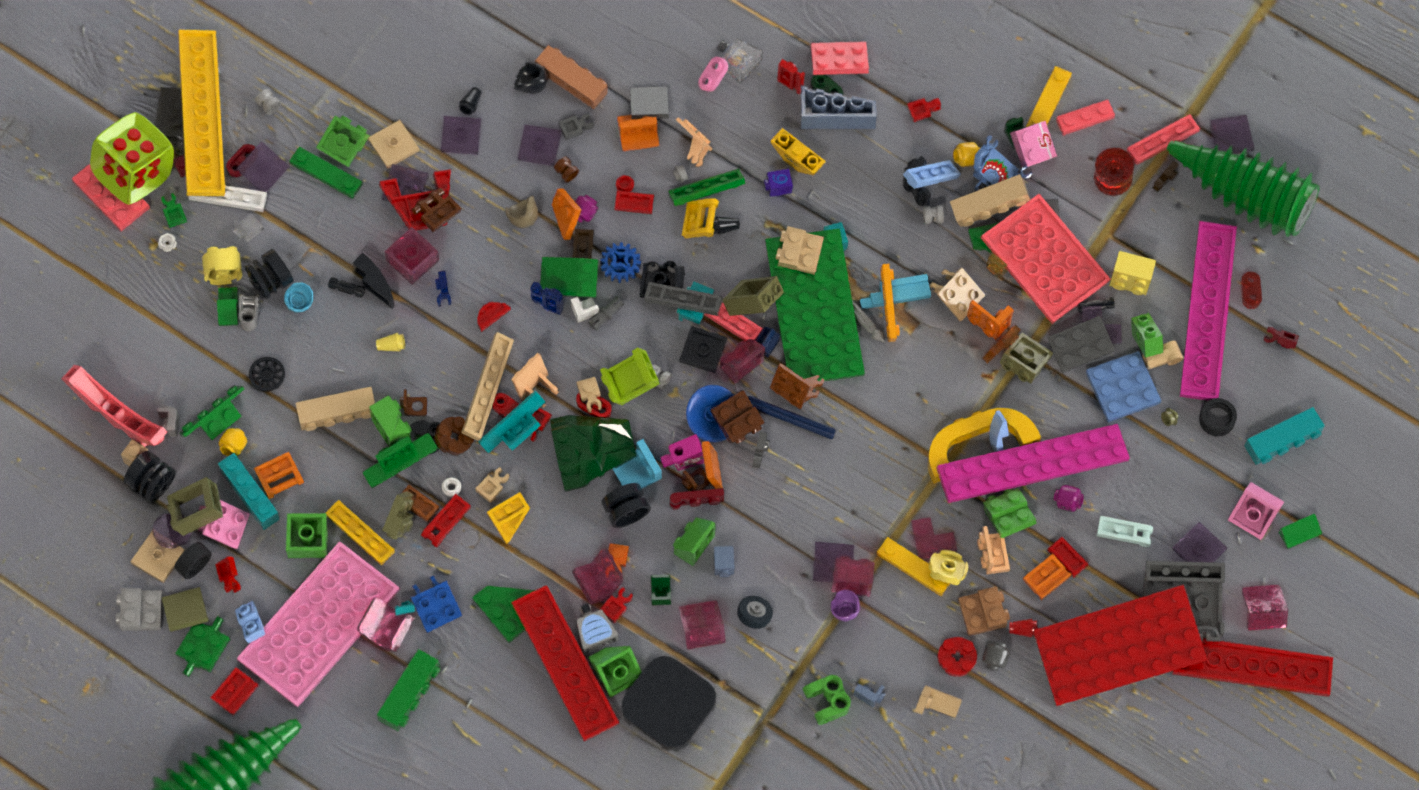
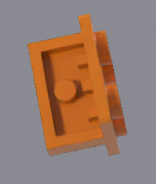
M631 115L617 117L623 151L659 146L656 117L645 116L641 119H631Z

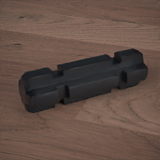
M331 277L328 282L329 288H337L338 291L350 295L355 294V296L360 298L365 293L364 287L355 286V284L343 280L338 281L334 277Z
M1110 297L1105 298V300L1087 301V303L1084 301L1078 304L1077 307L1079 313H1086L1088 310L1092 312L1105 310V308L1112 309L1115 307V302Z

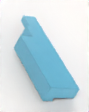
M927 274L891 280L893 304L931 298ZM882 282L879 284L880 292L870 293V298L860 299L861 310L884 306Z

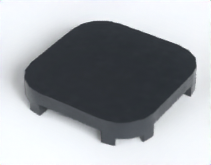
M660 656L654 658L646 666L622 700V714L624 720L629 725H633L660 744L662 749L667 751L684 749L689 745L690 740L711 712L713 713L716 707V692L708 681L670 656Z

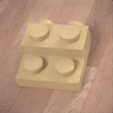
M787 226L786 231L782 230L780 241L783 242L782 249L778 248L776 259L779 260L778 266L815 275L824 237L806 233V230Z

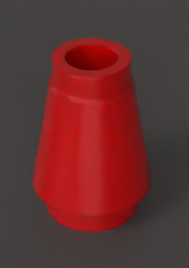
M1033 618L1009 623L1010 634L1032 638L1034 636L1033 630L1038 629V621L1033 620Z

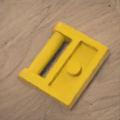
M709 198L687 202L681 236L685 239L702 236L713 237V223L719 200ZM709 207L706 226L703 228L705 210Z

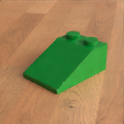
M542 257L539 295L596 298L599 260Z

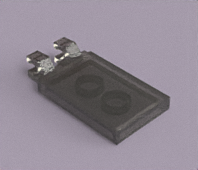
M161 87L155 127L170 142L177 143V156L184 154L181 88Z

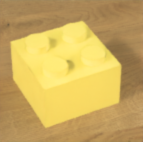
M1119 251L1109 286L1117 290L1131 291L1135 295H1146L1156 260Z

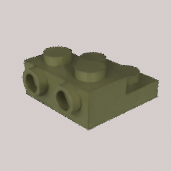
M1021 333L1005 351L999 363L1005 371H1012L1018 375L1022 382H1029L1031 384L1051 359L1053 352L1024 333Z
M406 491L396 495L382 531L387 533L388 537L397 540L398 537H403L404 533L411 530L413 515L408 513L407 510L409 511L413 505L414 500H412L414 494Z

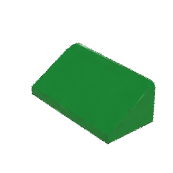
M1314 513L1282 527L1279 534L1287 549H1290L1322 535V531Z

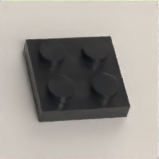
M691 326L679 362L716 373L728 337Z

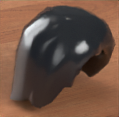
M526 62L525 66L519 70L516 76L517 79L513 89L528 94L542 92L548 81V74L544 66L538 63Z

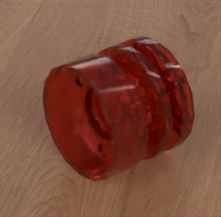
M1115 147L1108 148L1098 155L1095 162L1094 182L1100 192L1109 196H1118L1129 190L1132 185L1135 166L1132 156L1127 151Z

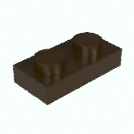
M575 229L572 258L592 259L594 230Z

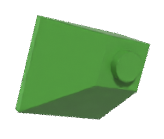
M630 646L607 647L588 657L597 677L610 698L632 686L642 673Z

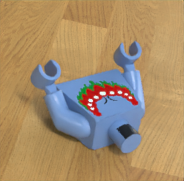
M991 135L986 138L987 144H984L974 156L973 168L975 171L973 176L979 180L978 184L974 187L976 191L1019 174L1022 178H1029L1032 174V171L1029 174L1023 173V170L1028 167L1026 165L1021 168L1020 173H1017L1019 169L995 149L998 145V140L996 139L992 144L989 143L992 139Z

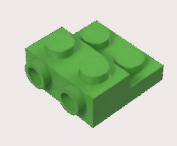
M343 115L341 118L334 116L316 148L349 167L357 152H361L369 135L366 134L367 129L357 125L355 127L351 125L352 120Z
M1019 488L1014 490L1007 489L1002 495L997 497L994 495L990 496L983 502L984 511L1001 539L1036 524V518L1027 506V500Z

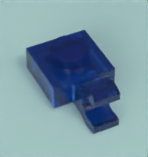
M438 271L439 278L435 279L436 289L441 290V293L437 296V305L441 307L442 299L448 300V305H451L446 271Z

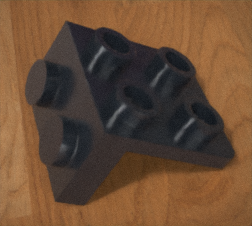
M923 156L918 159H912L908 166L904 168V173L907 169L925 166L927 161ZM903 175L902 185L904 189L914 195V200L920 207L929 206L931 194L925 186L914 189L908 184L907 179Z

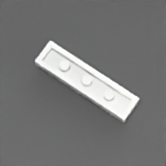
M225 186V196H189V200L263 212L267 192Z

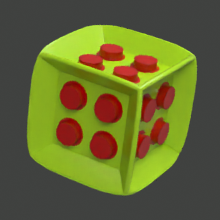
M133 112L113 123L96 137L91 148L90 167L95 177L113 195L125 204L130 205L150 194L167 180L172 171L174 149L167 137L141 114Z

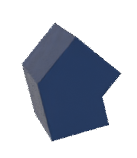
M764 326L752 346L758 353L769 358L780 341L781 335L775 332L773 328Z

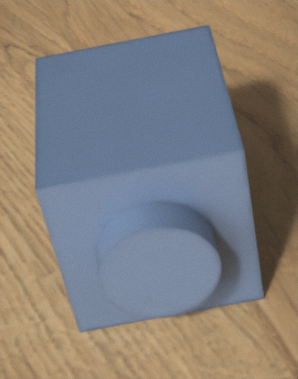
M714 547V574L720 577H729L734 574V547Z

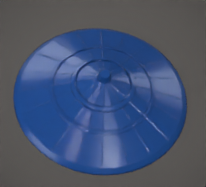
M707 385L698 389L691 396L686 409V417L690 429L694 434H697L698 438L709 442L726 440L710 409L733 396L732 392L719 385Z

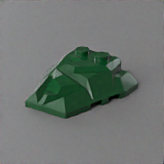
M575 415L550 419L553 443L565 492L584 488L595 478H601L607 471L613 468L616 469L637 457L629 419Z

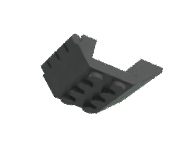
M1146 561L1143 597L1184 585L1201 641L1205 637L1206 641L1220 642V637H1223L1222 583H1225V563Z

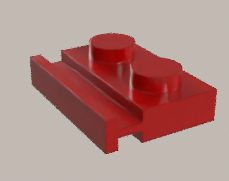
M782 59L778 64L777 81L791 90L796 89L797 94H800L801 85L804 86L805 73L803 71L802 73L798 72V68L794 63Z
M236 667L211 696V700L234 716L259 685Z

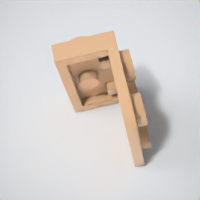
M983 526L982 531L979 532V539H977L978 549L982 550L983 555L981 557L982 569L985 568L986 575L1009 572L1010 566L1005 539H1001L998 533L989 534L987 526Z

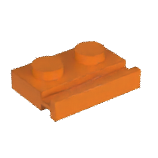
M1052 554L1024 576L1023 581L1043 600L1069 579L1071 573H1068L1061 562Z

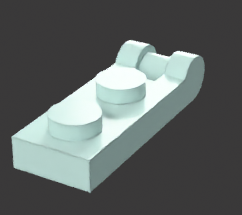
M1100 516L1097 530L1098 537L1150 547V534L1153 533L1152 526ZM1137 531L1142 532V537L1137 536Z

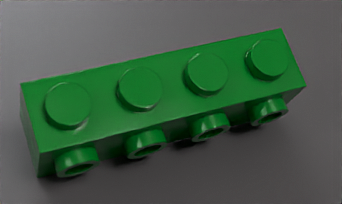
M420 649L417 650L377 713L378 721L396 731L407 725L410 712L417 709L420 703L419 698L422 694L425 695L430 688L429 682L432 678H436L441 668L439 667L438 659Z

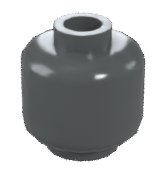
M996 641L986 645L982 661L987 664L986 668L998 671L999 668L1007 666L1010 656V650L1007 649L1008 645Z

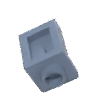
M858 683L853 696L874 708L876 703L880 704L886 695L883 693L885 687L881 685L875 694L869 686H862Z

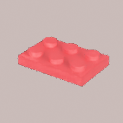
M866 42L811 43L813 75L869 73Z

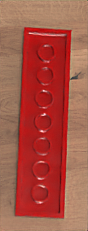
M545 585L513 601L512 606L583 741L585 742L619 725L612 707L548 586Z
M1203 638L1202 644L1207 661L1172 672L1174 675L1329 697L1334 657L1224 641H1206Z

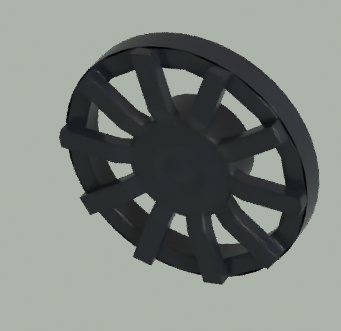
M262 357L251 365L249 379L257 390L269 392L281 386L285 379V370L279 360L273 357ZM265 361V366L262 367L259 363ZM268 361L274 362L273 365L268 366ZM278 364L280 369L274 371L275 366ZM256 365L260 369L259 371H254ZM279 372H282V376H281V377H280V376H276L275 374H276V373H279ZM252 374H257L259 377L253 379ZM275 378V379H278V380H280V381H279L278 383H276L273 379ZM261 379V382L259 383V385H257L255 381ZM266 382V387H261ZM269 382H272L274 386L269 387Z

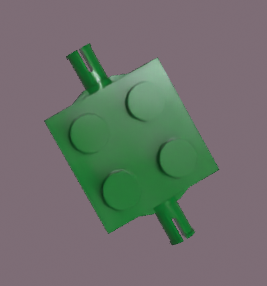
M217 616L212 626L201 623L192 626L175 653L188 663L182 672L183 675L190 677L194 668H202L211 672L231 640L218 630L224 622L221 617Z

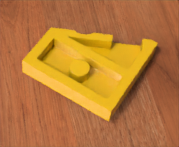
M519 492L487 511V515L505 544L510 542L529 512L530 507Z

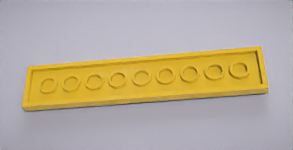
M179 29L178 43L186 195L225 196L216 31Z

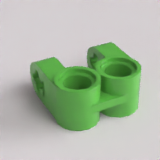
M829 675L802 688L806 698H812L823 693L830 707L814 715L818 725L843 717L849 712L851 701L845 692L842 680L837 675ZM835 684L838 688L832 691L827 686ZM841 701L846 706L838 708L835 703Z

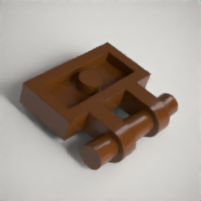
M442 188L436 191L433 190L426 199L420 200L412 208V212L415 215L420 212L424 213L421 216V220L432 232H435L451 220L462 209L450 195L445 199L441 197L445 194ZM433 202L437 204L433 208L429 207Z

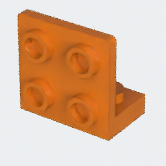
M972 300L969 304L967 317L973 325H978L983 329L986 336L997 340L1011 325L1014 309L1008 305L1004 310L1000 309L994 317Z

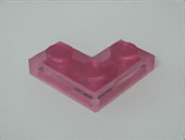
M930 517L911 520L919 558L931 557L935 552L936 554L940 553L941 550H951L957 553L953 532L934 535Z

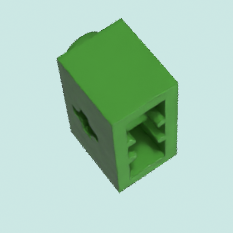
M1146 313L1132 317V336L1145 358L1164 353L1163 335L1151 315Z

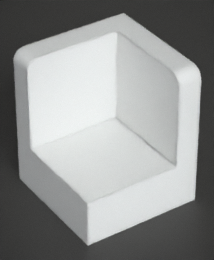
M578 297L571 299V308L578 323L593 318L599 313L598 305H595L592 298L581 302Z

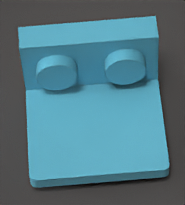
M644 439L636 442L637 449L635 453L637 457L616 469H612L622 486L638 483L643 489L662 479V470Z

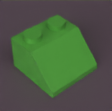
M697 517L693 522L689 521L684 528L685 533L683 536H679L673 544L674 555L694 566L715 537L716 523Z

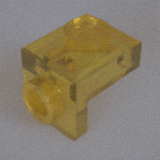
M992 253L988 258L986 268L1001 279L1008 271L1007 264Z

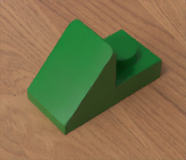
M237 287L218 288L217 312L219 326L238 325Z

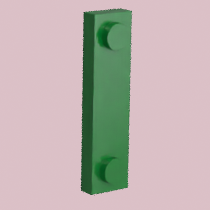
M300 146L289 160V163L352 199L363 185L361 180Z
M738 168L669 190L668 193L674 206L684 205L690 201L731 188H737L745 184V179Z

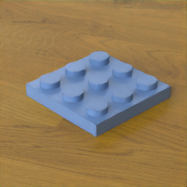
M1139 351L1086 369L1085 373L1107 422L1161 403L1159 394Z

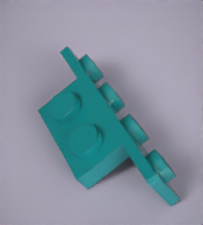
M534 391L485 434L478 443L490 453L497 445L504 441L513 451L541 426L532 414L545 403V400L537 391Z

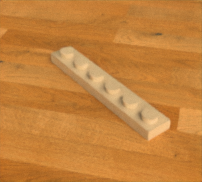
M499 332L494 334L461 432L477 441L482 438L514 342L513 339Z

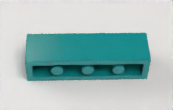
M1314 407L1247 439L1244 447L1255 465L1261 462L1266 464L1273 459V456L1277 454L1282 456L1294 446L1298 448L1306 440L1318 438L1322 435L1325 425Z
M235 453L218 463L220 472L263 530L280 520L278 511Z

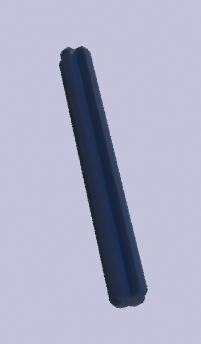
M748 396V399L756 407L757 411L829 439H833L836 433V429Z

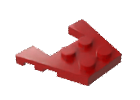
M450 169L433 173L437 190L439 188L444 190L445 194L441 196L443 199L449 196ZM396 178L379 182V187L410 232L428 229L421 220V216L424 213L420 212L415 215L412 212V208L420 200L426 199L432 191L401 196ZM433 202L429 207L433 208L437 204Z

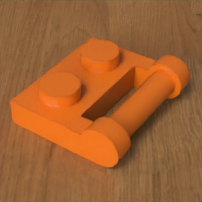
M289 452L254 468L269 500L274 498V495L292 486L304 483ZM293 473V478L270 488V483Z

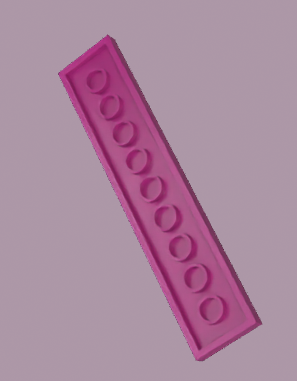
M1199 221L1179 397L1205 401L1219 398L1237 226Z
M1114 424L941 464L936 469L947 502L952 503L1127 462L1130 457L1119 426Z

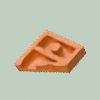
M557 189L552 207L562 238L570 240L580 216L581 208L564 189Z

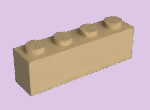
M1019 174L952 200L950 204L959 226L968 227L980 219L986 220L993 214L1007 212L1011 207L1025 205L1031 199L1025 182Z
M367 387L296 402L301 430L312 431L317 427H331L339 422L350 423L358 418L369 419L371 418L369 406L373 405L375 401L372 388Z

